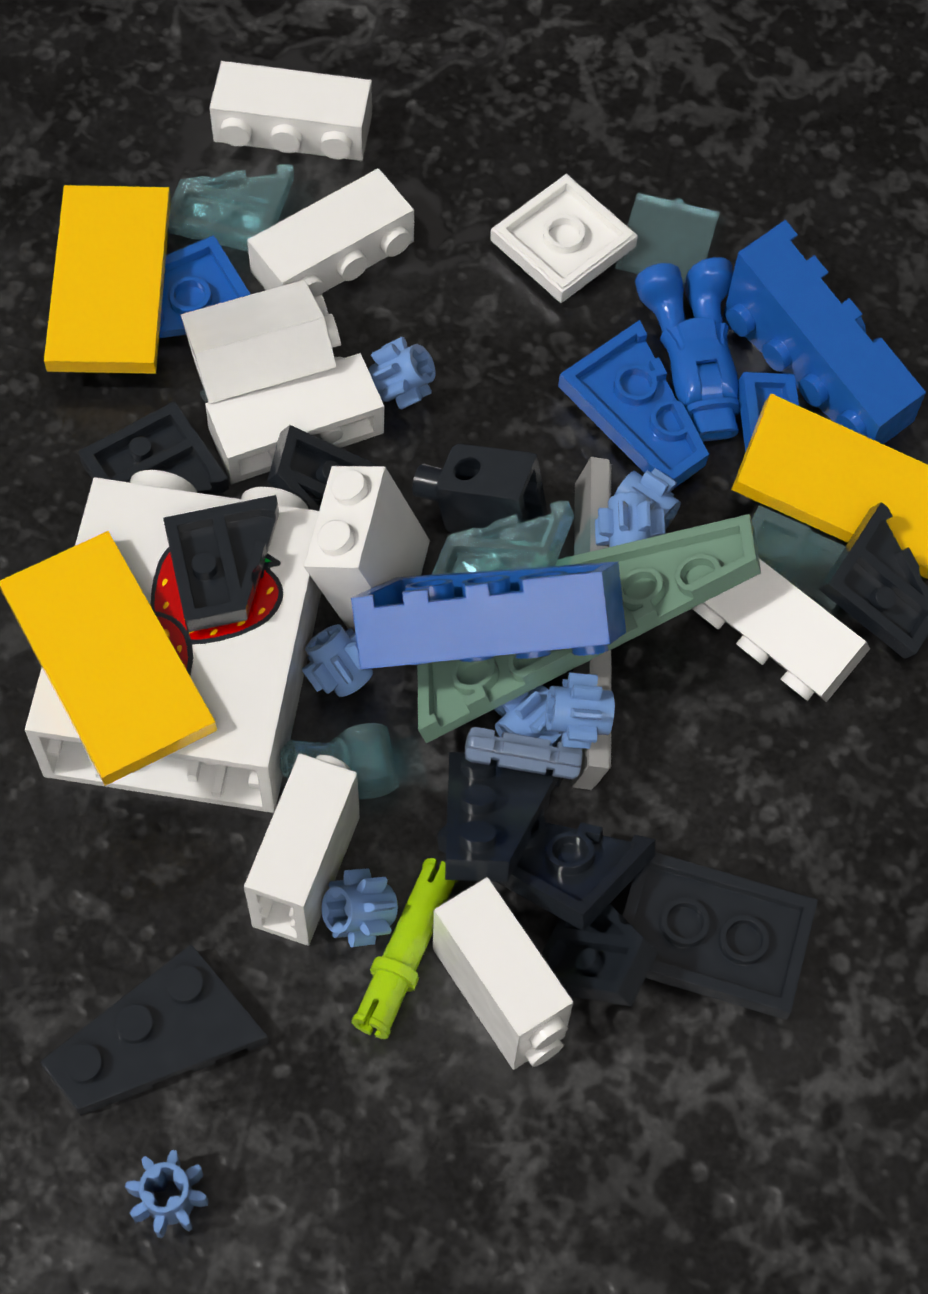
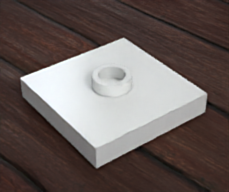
M567 174L491 229V241L560 303H563L634 249L637 245L638 237L636 233Z

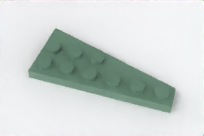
M750 514L523 567L534 568L619 561L626 633L611 644H608V651L761 574L755 529ZM572 648L551 650L550 655L530 659H518L515 657V654H509L475 662L450 660L417 665L418 731L424 741L428 743L603 653L577 656L573 655Z

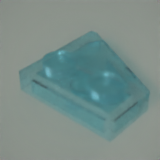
M288 164L276 165L277 174L247 178L245 170L227 172L215 178L200 176L180 179L170 205L168 233L200 241L214 235L221 246L248 252L247 240L278 223L294 181L293 166Z
M557 501L551 503L552 514L523 523L520 522L516 514L496 520L484 528H471L448 535L432 575L555 566L575 516L569 502Z

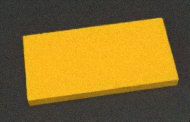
M64 185L44 356L47 372L156 374L171 205L169 187Z
M771 393L763 405L731 490L847 543L869 509L882 502L889 508L893 516L886 521L901 550L910 548L919 565L920 576L928 579V465Z
M109 531L0 580V588L104 786L217 731L213 716Z

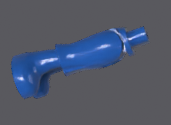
M722 257L704 259L693 265L688 271L684 282V289L694 318L685 320L683 279L678 266L672 263L651 265L642 270L635 280L640 301L656 315L661 327L662 334L660 340L669 355L676 397L678 401L683 402L702 441L728 439L739 433L735 417L740 413L738 401L739 381L727 342L728 325L723 323L721 316V302L729 293L734 269L733 264Z

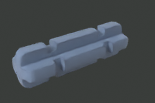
M480 727L471 728L467 735L465 758L469 762L489 765L491 760H497V767L545 775L546 769L553 770L552 776L571 780L578 777L582 767V748L562 747V742L559 741L557 747L550 746L551 740L503 732L502 737L494 736L495 730Z

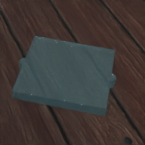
M637 193L627 226L638 235L637 245L616 262L615 268L639 274L651 265L672 263L679 267L684 285L686 275L691 267L707 259L719 212L683 204L684 202L680 198L671 201Z

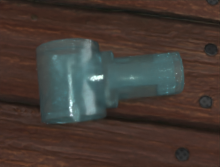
M367 723L350 727L341 732L338 737L333 738L331 742L289 740L280 752V768L285 778H289L299 753L315 759L318 755H328L343 761L350 767L351 771L357 772L359 799H372L384 796L396 790L400 785L388 727L383 724Z

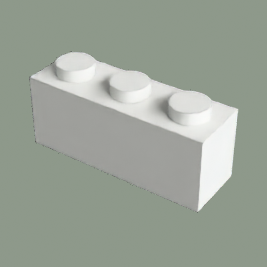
M221 61L210 104L214 142L228 143L233 146L275 149L285 153L298 152L328 156L333 159L363 161L372 117L371 80Z
M378 168L249 238L247 243L251 273L265 290L305 280L314 297L322 295V293L343 281L356 279L366 268L382 259L402 253L409 244L413 243L414 209Z
M361 353L346 358L334 357L337 367L214 403H205L209 432L230 483L234 484L270 472L280 432L289 425L340 448L383 434L384 404Z
M760 558L761 574L692 608L716 629L719 630L726 622L743 635L736 644L761 665L770 657L787 670L780 680L807 701L816 693L827 702L870 650L864 639Z

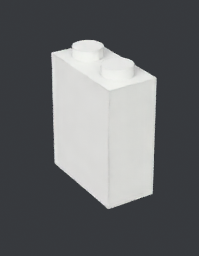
M305 280L181 314L193 359L209 404L337 367L332 348L341 346L334 317L332 313L328 314L323 296L318 295L314 297Z
M331 467L304 563V568L348 629L352 628L354 632L355 626L351 598L395 577L421 576L430 542L386 467Z
M300 753L298 754L244 885L252 927L307 946L310 945L322 914L323 897L327 890L330 889L328 884L336 879L360 818L357 772L351 771L350 767L343 761L328 755H318L315 759Z
M488 877L434 909L433 950L512 1069H516L527 1061L530 1062L532 1067H536L557 1054L564 1046L560 1040L565 1037L568 1029L567 1026L573 1001Z

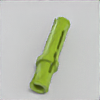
M427 858L424 860L420 875L383 956L376 957L370 967L373 978L357 1013L351 1020L357 1029L370 1036L373 1028H376V1038L387 1039L389 1037L390 1029L406 993L414 991L417 986L419 977L416 970L433 934L434 909L448 901L455 883L458 882V880H445L446 862L444 861L441 862L440 868L437 871L435 869L438 863L437 859Z

